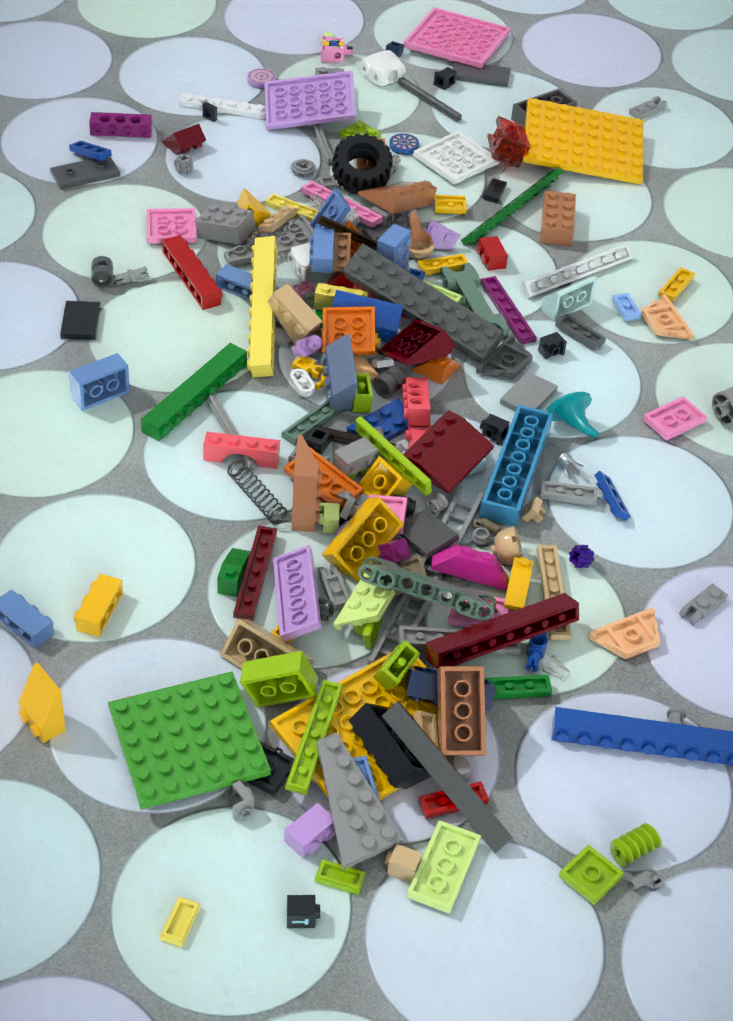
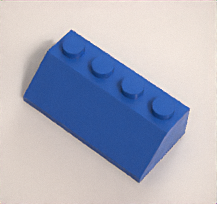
M336 290L332 307L375 306V333H378V338H381L382 342L388 343L397 335L403 305Z

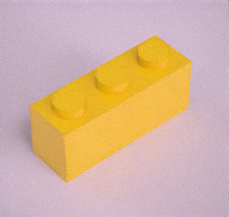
M99 573L96 581L91 583L90 592L84 596L80 610L75 612L74 622H76L77 631L98 637L101 636L123 594L122 579Z

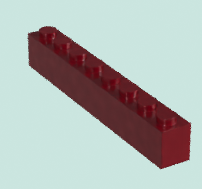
M563 593L426 642L427 661L436 669L440 666H456L579 621V602L568 594Z

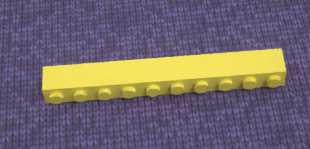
M275 236L255 238V245H252L254 257L251 258L254 269L251 270L253 282L250 283L253 295H250L252 307L249 308V314L252 319L249 321L251 333L248 334L250 347H248V357H250V360H247V369L251 371L253 378L274 376L276 315L268 304V300L273 292L276 291L278 247Z

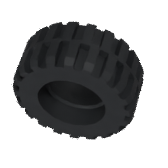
M360 133L355 134V136L350 135L346 137V140L342 139L335 148L332 164L333 177L337 180L339 186H343V189L346 191H352V194H356L358 191L385 186L390 178L393 164L392 153L389 152V147L384 145L385 142L381 139L378 140L374 135L368 136L369 134L365 133L364 135H360ZM356 158H364L371 161L375 168L359 170L354 168L349 162Z

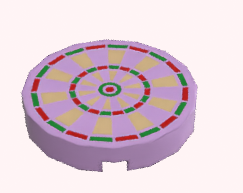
M263 68L251 70L247 76V82L251 83V86L262 89L265 88L266 81L276 80V74L273 71Z

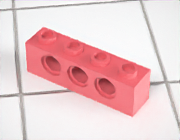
M406 377V384H402L404 419H407L408 426H430V400L427 377Z

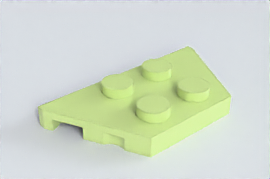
M364 573V575H363V576L366 577V578H370V577H371V576L367 575L366 573ZM360 579L333 623L335 630H341L342 625L353 623L354 626H359L364 623L379 621L394 597L395 590L391 588L383 589L363 582Z

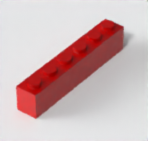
M181 235L162 239V252L201 309L205 310L221 305V298L223 297L221 288H218L215 280L209 276L207 269H204L200 259H197L194 251L189 248L187 241H184Z

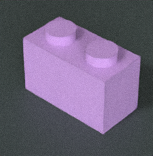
M319 803L315 804L285 828L284 842L302 858L306 857L309 853L313 854L320 844L325 840L329 841L335 835L331 814Z

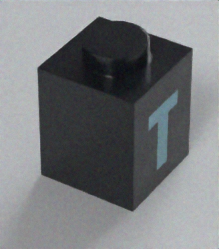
M287 895V928H315L316 919H320V904H316L315 895Z

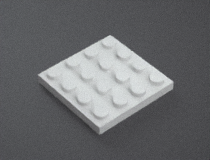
M459 131L414 150L413 153L415 158L454 185L499 164V158Z

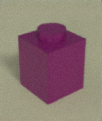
M406 538L378 545L381 558L396 563L411 557Z

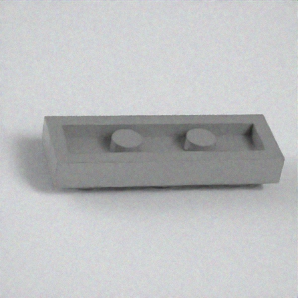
M542 480L540 499L596 506L598 488Z

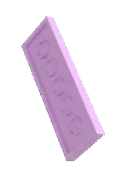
M310 545L274 557L273 566L278 621L282 641L294 639L321 629L313 552Z

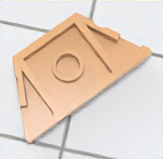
M666 294L662 295L660 300H654L649 306L642 309L641 315L655 335L693 339V332Z
M652 607L588 632L587 637L623 659H628L659 647L660 635L657 632L658 624L655 620V608Z

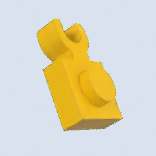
M300 355L292 362V369H303L315 379L319 378V373H323V366L316 365V361L307 356L302 358Z

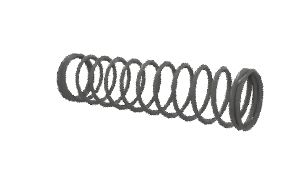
M243 460L233 461L228 466L227 474L251 498L256 507H259V510L263 512L271 524L281 523L286 518L288 510L282 507V503H278V499L274 498V494L270 493L269 489H266V486L262 484L261 480H258L256 475H253V471H249V466H245L246 464ZM239 463H243V466L235 474H232L234 467ZM245 467L248 468V471L244 472L239 479H236V476L240 475ZM249 472L252 473V476L248 477L244 483H240V479H243ZM253 476L256 477L255 481L247 488H244V484L249 482ZM257 481L260 482V485L256 486L252 492H248V489L254 486ZM261 486H264V489L256 497H252L254 492ZM267 490L268 494L265 495L261 499V501L256 502L257 497L261 496L264 493V491ZM269 495L273 496L264 506H260L261 502L266 500ZM273 500L277 501L268 511H264L265 507ZM278 504L281 505V507H278L275 510H273ZM281 509L285 510L281 518L272 520V517L277 515Z

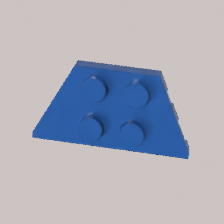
M399 398L364 417L373 428L381 427L385 439L388 441L408 430V421L404 419L403 405ZM356 422L349 425L346 432L357 433Z

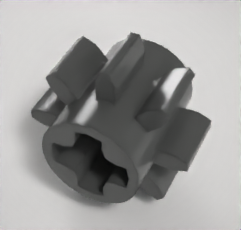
M318 597L321 621H329V617H332L334 614V604L332 601H328V597Z

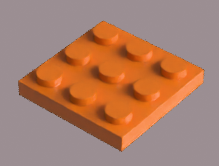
M375 306L323 308L322 353H325L326 346L344 335L350 334L353 355H375Z

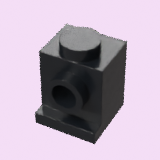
M449 67L440 72L435 71L433 85L446 90L455 84L457 71Z
M558 332L540 338L538 351L545 359L558 354L561 356L565 355L567 341Z
M490 414L480 424L482 435L497 441L496 444L500 445L507 436L510 422Z
M314 426L305 438V441L309 448L311 447L317 453L323 455V452L331 442V432Z

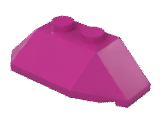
M454 544L432 556L431 570L506 591L508 589L507 574L496 556L489 552H481L467 546L463 547Z

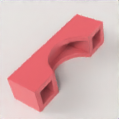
M206 432L203 443L204 461L223 462L229 455L243 454L254 459L259 467L277 469L280 458V440Z

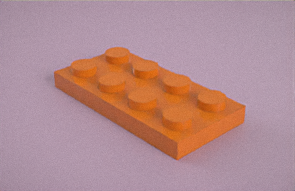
M310 447L319 463L318 472H322L321 484L318 483V486H321V497H317V499H321L322 503H339L340 512L343 510L346 502L336 498L338 491L341 493L347 491L353 494V498L357 499L363 494L364 488ZM295 459L283 467V472L292 479L294 478Z

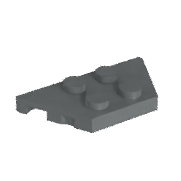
M511 334L476 368V373L514 379L532 361L533 356L525 349L522 343L518 344L515 340V335Z

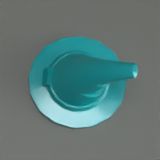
M587 392L566 394L556 399L546 408L547 412L553 413L552 421H563L570 427L594 438L600 434L589 424L585 416V410L592 401L590 394Z

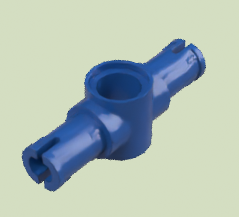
M547 632L529 638L527 647L528 659L525 665V669L529 672L531 667H533V673L539 669V662L545 655L548 643Z

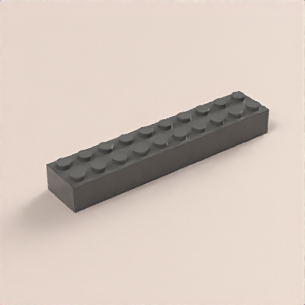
M365 244L359 247L343 269L346 279L368 291L376 298L403 305L402 314L411 320L418 319L446 330L456 348L479 363H482L504 338L503 330Z

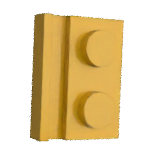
M435 195V213L466 214V197L459 195Z

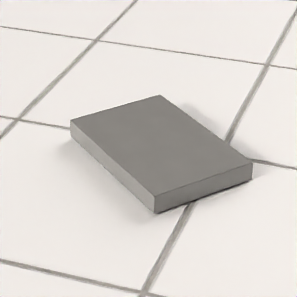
M528 371L500 399V404L516 411L518 404L540 409L557 391L558 386Z

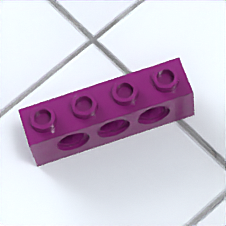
M91 112L89 121L90 135L151 138L152 115Z

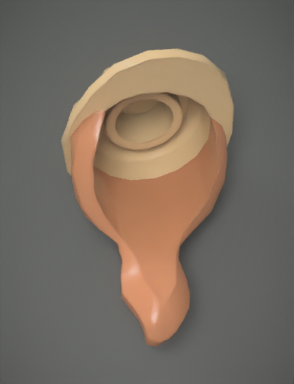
M413 212L409 221L412 238L409 251L413 258L423 260L431 255L435 247L432 237L428 232L421 229L420 219Z

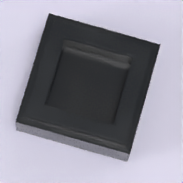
M204 102L202 104L203 117L215 122L217 120V107Z

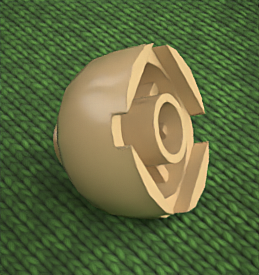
M515 526L502 529L496 534L494 539L495 545H491L493 555L498 556L500 562L512 566L514 557H524L523 553L520 554L521 543Z

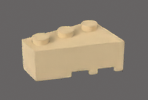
M288 283L273 292L268 300V304L294 345H297L296 341L314 334L322 322Z

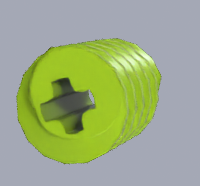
M643 823L632 831H628L625 835L619 836L618 839L615 838L610 843L612 857L621 867H625L626 863L631 864L634 859H640L641 855L645 856L648 852H653L655 848L662 847V841L658 832L648 823Z

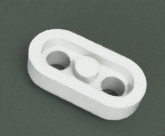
M303 369L291 371L290 382L297 393L303 397L312 396L315 392V384L309 374Z

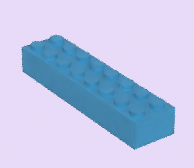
M518 404L484 494L479 518H487L490 521L517 526L550 432L553 413Z

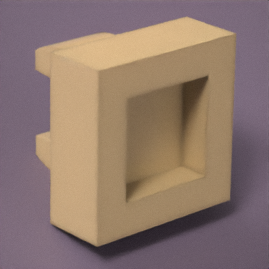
M536 497L525 506L521 518L526 522L532 518L537 523L544 519L542 515L546 513L545 509L541 507L543 500Z

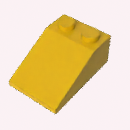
M37 662L32 667L19 699L20 711L18 715L23 723L29 725L32 735L35 738L39 737L45 743L66 731L61 690Z

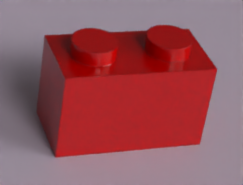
M498 236L479 238L476 251L480 255L482 264L485 265L487 271L506 269L508 254Z

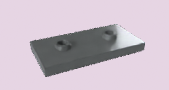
M111 157L106 158L104 161H97V159L92 158L50 168V173L60 189L120 176V170Z

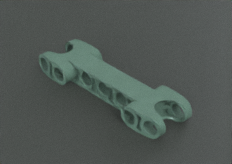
M464 263L460 272L452 271L449 267H441L440 278L443 287L462 295L461 304L503 330V340H506L509 337L506 320L501 313L493 315L478 289L480 278L475 268L470 263Z
M368 557L358 570V576L363 582L383 589L391 588L455 609L462 615L481 621L492 618L496 608V599L488 593L469 587L462 588L401 568L398 564L381 558ZM369 561H374L376 564L367 563V562H369ZM362 569L364 570V572H365L367 575H369V576H371V577H370V578L364 577L363 574H362ZM410 578L413 581V585H405L403 579ZM423 585H430L433 591H424ZM449 591L452 597L449 599L445 598L442 592ZM484 599H490L493 605ZM479 612L490 614L488 616H482Z

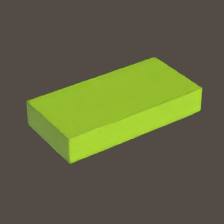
M322 859L315 876V882L359 895L366 872L352 867L342 870L341 864Z

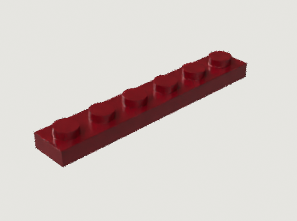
M258 525L234 608L233 618L254 620L275 544L277 528Z

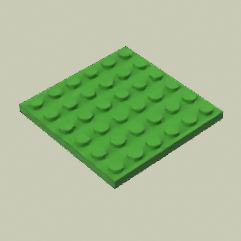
M233 671L108 702V708L140 810L229 787L239 780L244 783L271 775V769Z

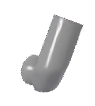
M644 871L629 879L628 884L632 890L641 886L657 889L663 886L664 878L654 872Z

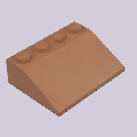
M426 180L403 182L358 191V195L395 214L413 208L417 209L433 205L437 187Z
M298 435L293 478L292 530L315 532V524H319L320 513H316V511H320L321 499H317V497H321V486H318V483L321 484L322 472H318L319 463L302 435Z

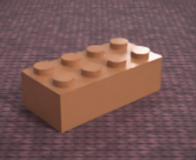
M545 191L539 243L571 247L574 234L576 194Z
M440 666L437 669L438 744L440 751L445 756L486 755L484 666Z

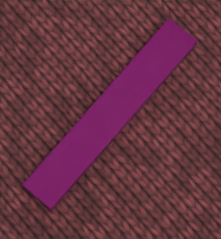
M492 276L480 279L481 286L498 312L505 318L508 327L518 342L522 344L536 342V335L497 277Z

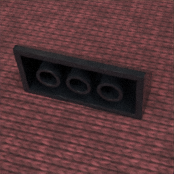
M365 703L349 719V722L353 726V732L365 743V749L375 757L376 765L388 776V782L395 788L408 789L431 777L382 717L389 708Z

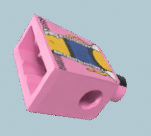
M322 36L321 63L343 62L344 55H352L353 46H344L343 38Z

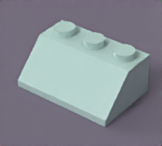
M593 276L546 295L542 300L541 311L555 321L565 314L569 315L591 305L596 277Z

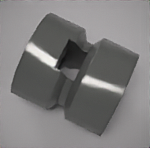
M106 256L94 258L91 263L92 283L100 288L110 286L114 280L112 260Z
M396 366L390 367L373 380V387L382 398H388L395 391L402 388V384H406L405 374Z

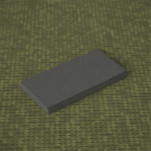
M456 61L453 66V70L457 71L456 80L503 87L508 86L511 68L485 64L481 69Z

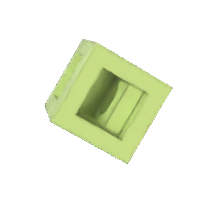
M320 503L319 525H323V533H336L339 529V503Z

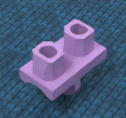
M315 333L296 341L297 345L291 347L295 357L301 355L303 358L322 350V340Z

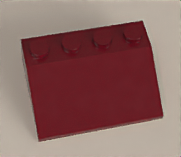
M415 319L377 352L400 364L410 366L447 356L456 345L446 330Z
M448 410L403 455L431 480L432 485L450 494L494 449V445L466 419Z

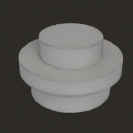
M479 527L473 531L471 539L475 544L486 545L490 542L491 535L486 528Z

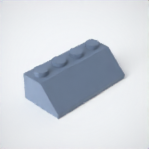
M346 334L326 346L325 353L321 355V364H324L323 376H326L324 387L327 389L326 401H329L330 409L351 410L358 385L350 334Z

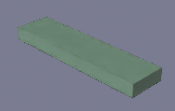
M325 401L281 433V437L295 446L297 445L298 435H302L305 439L314 425L323 426L344 410L330 409L329 401Z

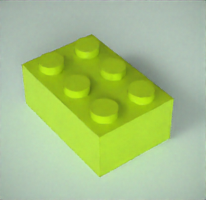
M297 651L243 662L240 683L256 707L259 708L316 697L318 675L304 653Z

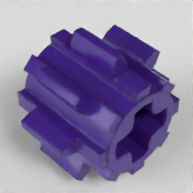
M575 545L572 551L569 552V561L575 565V568H588L595 559L594 552L588 548V545Z

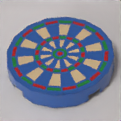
M396 134L389 141V148L397 154L401 152L404 155H410L419 147V140L410 134Z

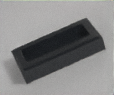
M492 178L483 194V199L498 203L507 187V182Z

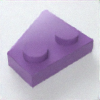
M433 219L425 230L432 237L435 249L453 250L460 237V234Z

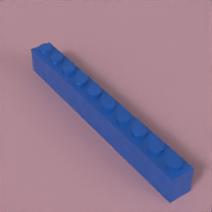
M555 707L551 740L733 766V731Z

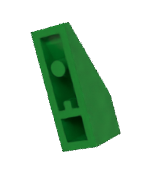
M237 548L230 550L221 565L217 577L218 594L238 596L251 551Z

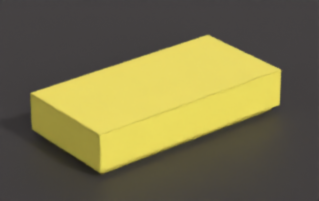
M178 897L161 932L160 940L183 947L201 908L200 903Z

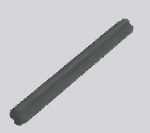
M404 77L399 78L398 84L456 122L462 119V114Z

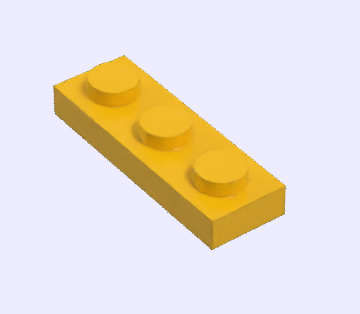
M464 254L418 260L417 267L419 270L424 271L425 275L440 273L441 267H449L452 271L462 270V265L469 262Z
M680 267L659 290L658 297L661 298L662 295L666 294L673 303L694 279L695 273Z

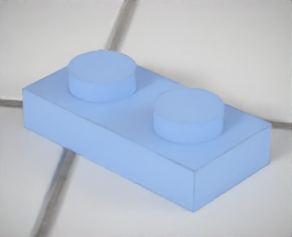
M628 293L613 295L612 302L624 321L640 319L641 312Z

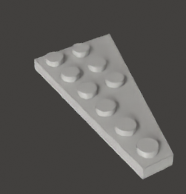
M301 215L298 220H290L287 225L280 226L273 232H265L260 237L275 236L278 257L287 255L292 247L309 243L310 236L314 235V230L305 216ZM252 238L245 245H238L225 251L224 258L228 265L238 266L252 263L251 258L254 257L252 245H255V240Z
M334 733L318 740L316 746L323 770L324 785L327 790L328 804L333 828L336 833L342 870L395 847L396 844H401L403 841L401 834L338 734Z

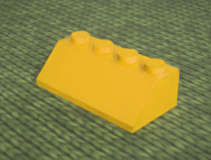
M380 497L368 498L322 553V556L331 565L335 564L338 571L355 581H359L358 570L360 566L363 565L368 557L378 558L380 555L378 545L391 541L404 523Z

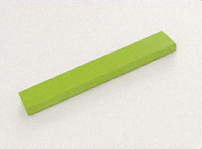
M361 416L356 418V432L361 437H366L378 449V452L424 495L427 496L432 493L431 480L364 418Z
M322 680L286 782L285 790L307 795L319 760L316 746L317 741L325 738L328 734L343 685Z

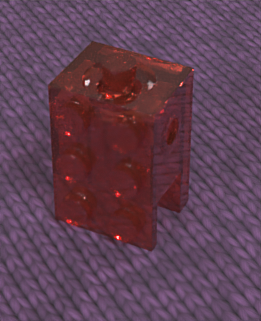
M498 116L496 119L497 129L493 135L489 133L487 135L491 156L496 161H502L510 167L515 166L519 168L523 157L526 156L530 149L526 129L520 124Z

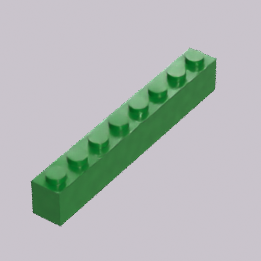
M232 343L225 346L141 418V432L157 441L167 436L171 430L179 426L187 416H190L195 409L200 407L209 398V395L213 396L220 387H223L236 373L246 367L248 360L247 351Z

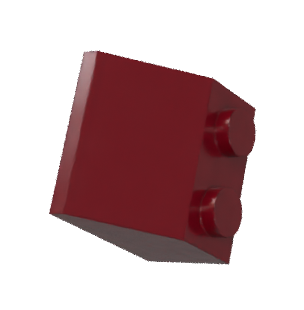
M196 124L173 133L163 140L162 143L174 154L180 152L185 154L193 147L194 150L202 147V143L207 140L200 124Z

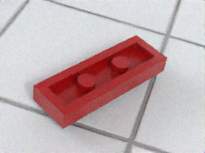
M482 782L469 784L485 805H487L489 798ZM444 791L422 795L418 798L425 819L460 811Z

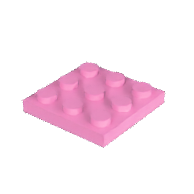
M195 208L147 209V243H162V239L181 235L187 243H197Z

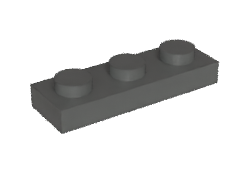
M568 314L556 320L555 326L593 350L602 346L606 341V337Z

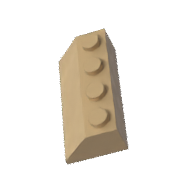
M237 619L220 656L242 669L243 662L300 650L285 641L283 642L282 639L249 619ZM304 653L307 660L312 665L314 659Z

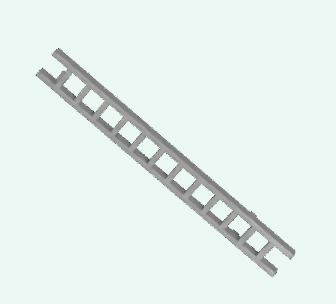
M460 485L441 520L446 525L449 520L463 524L461 530L451 528L459 535V540L450 546L454 544L461 546L481 506L485 493L480 492L474 505L459 501L463 495L464 486ZM456 507L470 511L467 518L453 512ZM423 555L422 561L425 571L436 575V579L443 581L446 574L431 570V566L426 565L429 559ZM431 586L424 587L430 589L429 592L433 591ZM403 593L368 660V665L377 661L379 655L384 657L391 653L383 649L387 641L399 645L398 637L391 635L394 626L398 628L399 625L420 627L432 602ZM408 599L423 603L420 611L405 606ZM405 613L416 617L413 625L399 621L400 614Z

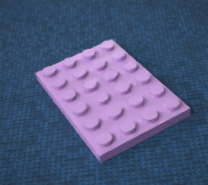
M345 71L266 81L265 109L267 130L356 119L353 72Z

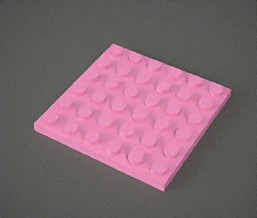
M434 7L406 38L403 44L409 50H417L423 54H431L435 57H442L449 61H456L482 69L509 35L511 28Z

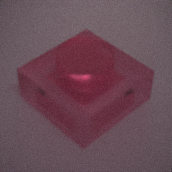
M309 280L293 286L294 291L299 296L315 290L313 283Z

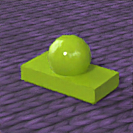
M382 617L377 622L364 623L359 626L353 625L354 632L363 637L365 649L372 650L383 620Z

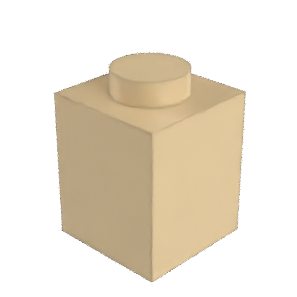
M396 844L394 851H389L386 857L385 864L388 865L387 874L411 883L421 862L422 852Z

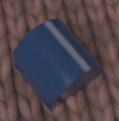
M392 41L386 45V51L390 50L397 57H401L405 45Z

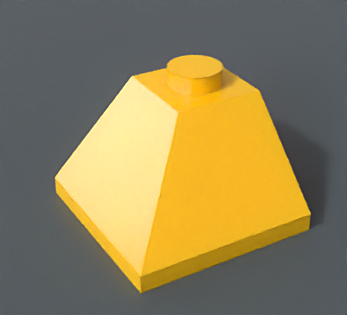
M380 456L358 483V485L364 488V493L368 497L369 495L393 496L394 494L404 496L413 485L392 464Z

